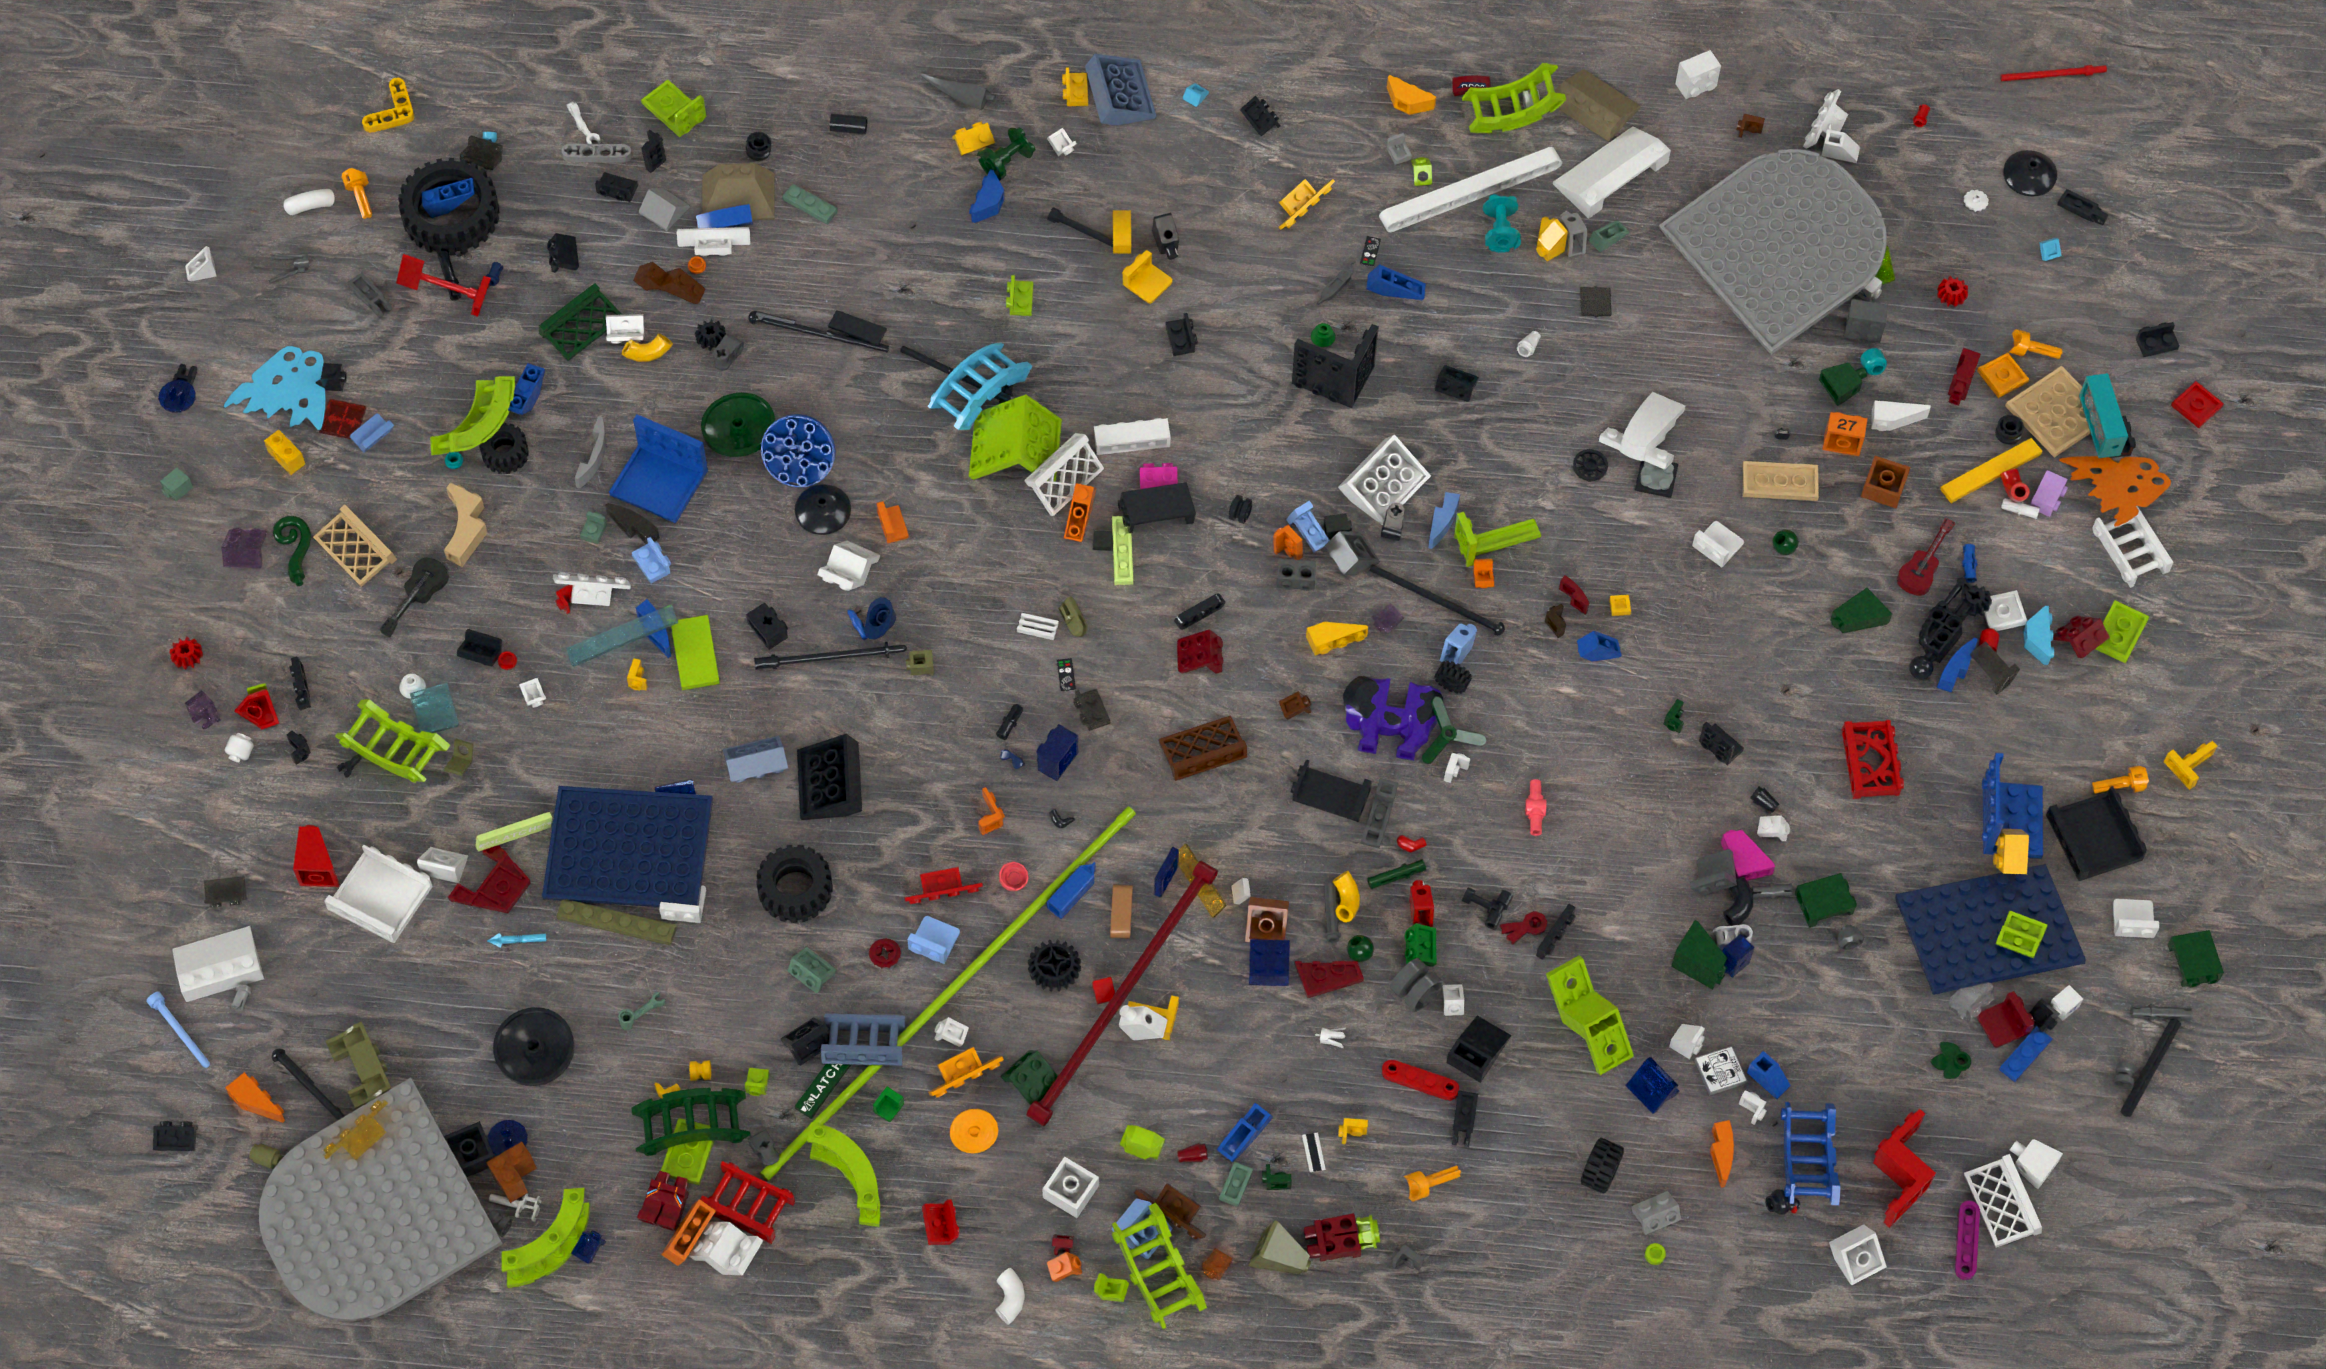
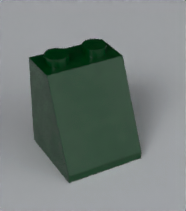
M1694 920L1675 951L1671 967L1712 990L1716 984L1720 985L1728 968L1725 966L1727 957L1697 920Z

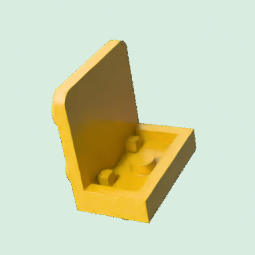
M1148 250L1139 254L1130 266H1126L1122 272L1123 286L1149 304L1153 303L1173 282L1170 276L1152 264V253Z

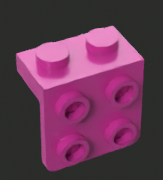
M1144 463L1143 467H1139L1140 489L1178 483L1177 466H1173V463H1162V467H1154V463Z

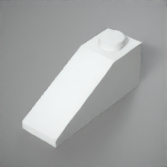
M1874 401L1871 429L1890 431L1926 419L1930 411V405Z

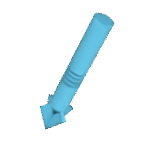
M498 933L487 941L501 948L502 944L515 942H545L546 934L502 936Z

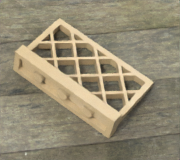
M344 504L339 509L341 512L314 535L313 538L362 587L389 562L393 564L397 558ZM343 519L346 522L345 529H336V524ZM335 533H344V541L335 542ZM348 533H357V541H348ZM325 534H331V542H323L320 538ZM347 545H356V552L346 554ZM360 545H368L369 552L359 553ZM334 546H343V553L334 554ZM359 557H368L367 566H358ZM372 557H380L382 559L378 565H371ZM346 558H355L354 566H346ZM367 570L366 576L360 580L357 577V571Z

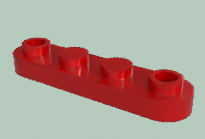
M1388 1060L1382 1066V1075L1388 1081L1448 1101L1454 1100L1458 1096L1459 1085L1453 1079L1396 1060ZM1389 1067H1394L1396 1070L1391 1071ZM1451 1086L1453 1089L1447 1090L1446 1087Z

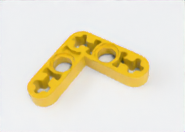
M393 78L389 82L395 108L366 115L362 119L365 131L369 133L408 124L414 120V112L403 79ZM396 85H399L401 92H397ZM400 98L406 99L404 103L397 102ZM387 116L393 117L389 122L384 121V118Z

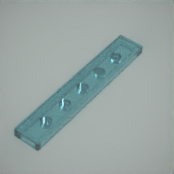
M670 604L566 648L571 665L573 667L677 624L678 620L673 606Z

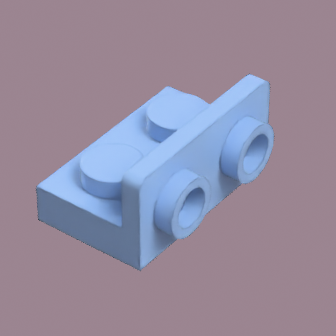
M649 537L647 538L648 544L631 553L650 584L670 574L669 566L671 562L666 555H662L659 543L657 541L654 542Z

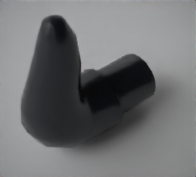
M1056 809L1049 812L1052 822L1058 828H1065L1075 821L1073 817L1061 819Z

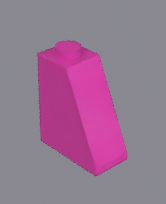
M1730 830L1723 834L1721 840L1723 850L1730 849L1733 851L1736 880L1745 877L1749 881L1773 875L1775 864L1743 830Z

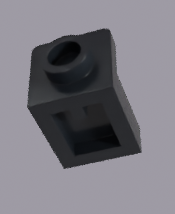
M2040 999L2029 1012L2033 1019L2042 1026L2040 1028L2042 1033L2047 1029L2051 1031L2057 1025L2058 1021L2056 1019L2060 1015L2043 999Z

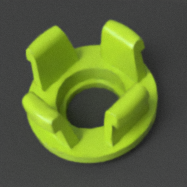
M1372 1215L1364 1218L1357 1217L1356 1223L1361 1249L1377 1248V1243H1380L1377 1219H1373Z

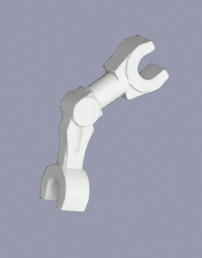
M572 101L567 104V108L574 117L578 129L586 135L587 144H592V140H596L600 144L599 135L590 133L581 117L577 103Z

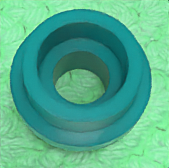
M449 452L445 457V465L450 469H458L464 462L463 456L459 452Z

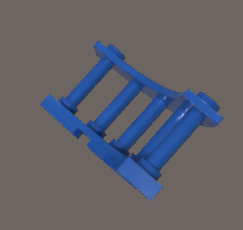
M1785 1102V1108H1781V1120H1784L1785 1197L1789 1198L1790 1204H1794L1795 1195L1826 1196V1198H1829L1831 1205H1839L1840 1183L1838 1173L1834 1172L1836 1148H1833V1142H1831V1136L1835 1137L1836 1108L1834 1103H1825V1110L1821 1112L1791 1110L1790 1103ZM1791 1119L1821 1120L1825 1122L1824 1133H1821V1135L1791 1134ZM1791 1142L1821 1143V1145H1824L1825 1154H1822V1156L1791 1155ZM1792 1163L1821 1164L1822 1167H1825L1826 1173L1823 1175L1793 1174ZM1795 1183H1821L1826 1188L1795 1187Z

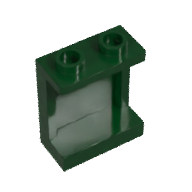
M1842 873L1797 885L1795 891L1796 899L1809 928L1816 926L1819 920L1847 912L1849 916L1853 915L1857 907L1855 897L1851 896L1849 892V883L1847 879L1843 878Z
M2210 930L2171 937L2167 945L2169 951H2174L2183 978L2181 981L2182 987L2188 986L2193 988L2203 983L2215 984L2221 979L2224 971Z

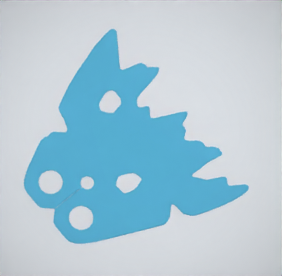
M293 346L281 349L252 374L254 383H242L229 396L224 407L226 408L232 403L238 405L244 399L251 397L243 413L256 412L263 408L264 412L267 413V418H270L280 408H283L285 411L291 408L293 413L290 427L300 425L307 417L317 430H321L326 397L325 388L316 384V381L321 380L324 363L322 354L315 351L302 353L300 348ZM287 352H293L295 358L292 361H285L284 355ZM315 357L316 363L313 366H307L305 364L306 358ZM297 367L298 371L292 372V368ZM276 375L283 377V380L278 384H272L273 378ZM303 398L308 399V406L306 408L299 406V401Z

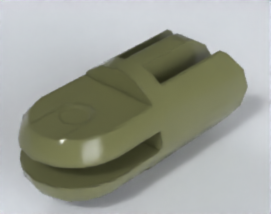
M1071 596L1067 597L1058 609L1072 635L1082 637L1088 631L1087 622L1075 599Z

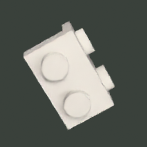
M643 314L606 315L607 341L617 344L632 339L638 343L644 339Z

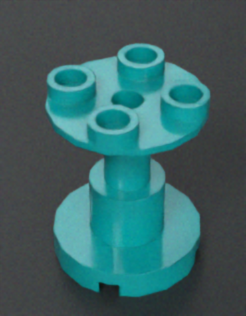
M1493 194L1483 204V212L1489 217L1496 218V221L1493 223V229L1485 235L1486 247L1489 246V250L1493 252H1510V248L1514 247L1515 250L1521 245L1520 232L1512 228L1510 221L1507 220L1508 216L1513 215L1518 210L1519 205L1517 198L1514 196L1506 197Z

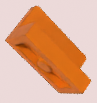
M884 501L876 503L877 513L887 544L907 539L909 535L900 507L896 505L886 508Z

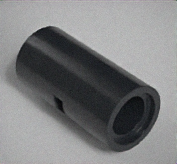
M831 113L830 131L866 135L868 124L866 116Z

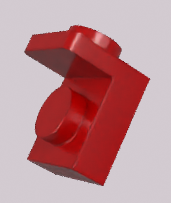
M567 585L556 591L557 600L555 602L560 610L564 609L566 614L570 613L568 603L571 602L573 585Z

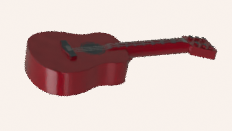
M1944 518L1940 531L1928 551H1916L1913 558L1900 568L1897 583L1904 591L1916 596H1922L1929 592L1933 582V574L1937 571L1939 560L1933 555L1945 535L1955 526L1956 523L1954 521Z

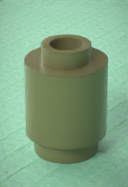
M255 1144L250 1151L249 1158L256 1164L273 1169L282 1159V1155H280V1150L264 1144Z

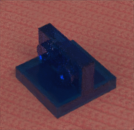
M1652 1057L1644 1061L1625 1085L1652 1114L1656 1113L1667 1100L1675 1097L1680 1092L1677 1089L1679 1085Z

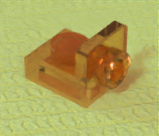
M1215 1248L1207 1261L1203 1262L1202 1271H1204L1203 1273L1208 1278H1215L1220 1281L1233 1258Z

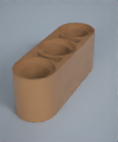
M1113 884L1110 938L1130 939L1133 885Z

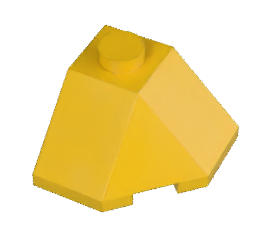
M1545 216L1541 220L1536 250L1539 256L1543 257L1546 261L1565 252L1568 231L1556 218L1549 220V217Z

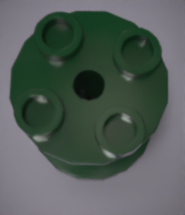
M1010 128L1008 130L1011 144L1007 147H999L994 152L989 148H983L977 153V156L981 157L978 161L987 175L990 170H994L997 178L1001 181L1006 176L1005 165L1011 162V156L1017 152L1026 158L1033 156V152L1036 151L1035 146L1027 140L1022 128Z

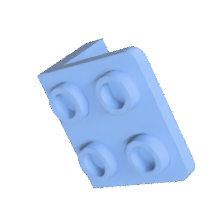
M925 916L916 934L911 933L908 937V949L933 961L945 964L960 934V930L937 919Z

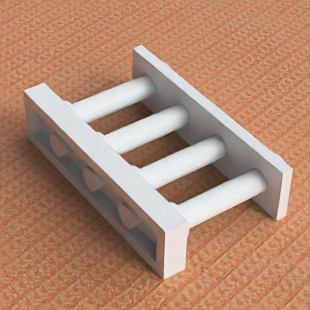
M2139 508L2138 515L2124 523L2131 524L2135 531L2119 538L2113 539L2108 532L2120 527L2114 526L2117 520L2103 524L2099 517L2096 518L2093 525L2094 535L2100 539L2121 572L2122 579L2128 583L2130 588L2134 587L2138 575L2155 568L2160 569L2162 574L2170 572L2174 563ZM2136 538L2141 539L2144 546L2126 554H2122L2118 547ZM2146 553L2150 554L2154 560L2135 569H2132L2128 563V560Z

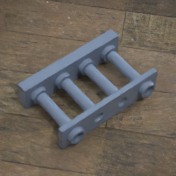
M825 1014V1024L828 1030H830L829 1045H821L822 1064L902 1066V1047L897 1046L898 1032L905 1030V1016ZM838 1030H850L849 1045H837ZM858 1031H870L869 1046L857 1045ZM878 1031H890L889 1046H877Z

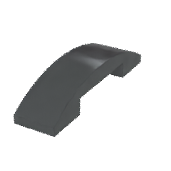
M1382 778L1379 779L1360 844L1380 848L1399 783Z

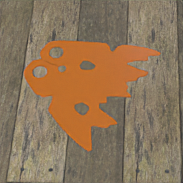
M2076 456L2059 459L2063 463L2078 468L2071 473L2072 477L2070 480L2087 478L2094 480L2092 484L2097 485V487L2088 496L2102 499L2100 503L2102 506L2100 511L2102 513L2119 507L2118 513L2114 516L2117 519L2114 524L2115 527L2133 519L2139 513L2136 506L2148 507L2171 485V480L2168 476L2158 472L2159 466L2150 458L2124 457L2120 459L2119 463L2109 457L2098 458V456ZM2145 462L2149 463L2152 467L2150 470H2143L2140 468V464ZM2100 468L2102 473L2093 474L2090 469ZM2137 475H2142L2143 479H2138ZM2160 477L2164 480V483L2156 485L2152 482V479ZM2133 485L2137 486L2139 490L2129 493L2127 489Z

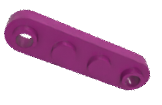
M1973 1201L1963 1202L1958 1210L1955 1273L1962 1280H1970L1974 1277L1977 1270L1980 1208ZM1965 1211H1970L1972 1215H1967ZM1962 1268H1966L1968 1273H1964Z

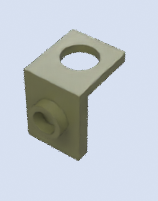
M455 739L453 757L444 767V771L463 776L472 764L474 744ZM459 746H465L468 749V753H461Z

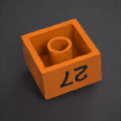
M1830 412L1822 450L1859 456L1865 438L1868 418L1858 415H1846L1840 412Z

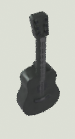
M425 557L415 563L412 575L404 585L408 596L391 618L388 617L380 628L382 634L391 637L397 626V621L411 603L415 601L427 603L435 592L447 584L449 579L448 572L441 562Z

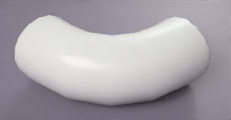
M330 189L300 193L285 199L284 209L289 215H296L310 209L331 207L335 200L334 193Z
M1012 1268L1005 1270L997 1279V1283L1004 1291V1300L995 1310L998 1316L1008 1325L1014 1321L1022 1310L1025 1299L1023 1283Z

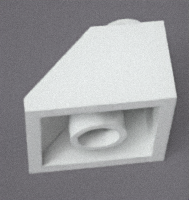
M1864 1224L1829 1242L1836 1263L1851 1285L1887 1267L1876 1233Z

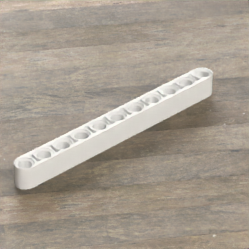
M1548 147L1387 208L1380 213L1379 218L1388 232H1394L1554 171L1562 165V160L1554 147Z

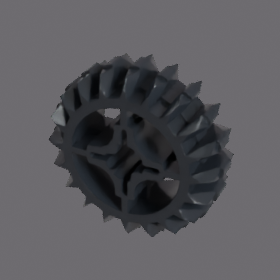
M1049 939L1048 945L1042 942L1041 948L1036 946L1034 948L1035 952L1030 953L1031 959L1028 960V972L1031 973L1030 978L1035 980L1037 986L1042 984L1043 990L1048 986L1051 992L1053 988H1057L1060 992L1061 986L1067 989L1068 983L1073 985L1075 983L1074 979L1079 978L1078 972L1081 971V959L1078 958L1079 954L1077 951H1074L1072 945L1067 947L1066 941L1060 944L1058 939L1056 943H1052ZM1049 955V958L1047 960L1042 961V963H1040V961L1044 957ZM1052 960H1054V964H1056V970H1057V971H1055V967H1053V961H1052ZM1067 968H1069V970L1065 974L1060 976V973L1062 971H1065Z

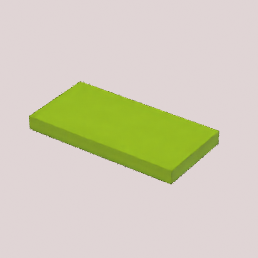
M708 615L670 621L682 690L720 684Z

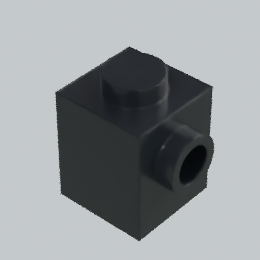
M323 363L321 382L325 391L343 392L347 373L343 370L342 364Z

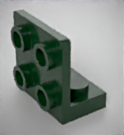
M1028 1050L1000 1077L1004 1082L1013 1083L1031 1106L1034 1101L1039 1102L1044 1098L1058 1076L1038 1050Z

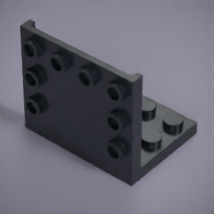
M1372 324L1369 330H1365L1362 343H1358L1356 346L1353 360L1297 339L1294 344L1292 384L1300 389L1311 391L1315 395L1328 398L1332 402L1353 408L1375 367L1379 326Z

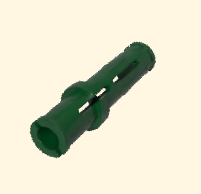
M1423 859L1407 865L1404 863L1396 869L1368 877L1367 882L1372 890L1399 879H1408L1414 874L1426 871V866Z

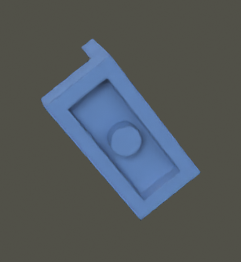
M376 413L354 431L350 438L365 453L391 432L394 425L390 420L386 422Z

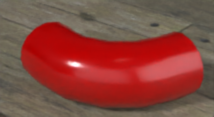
M2011 469L2000 474L2005 491L2013 502H2023L2029 497L2030 490L2026 484L2022 483L2018 469Z

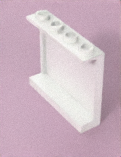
M363 845L364 853L333 897L328 895L325 899V904L328 910L395 943L433 886L429 875L426 873H419L410 865L397 862L391 855L385 856L381 854L375 847L371 846L369 848Z

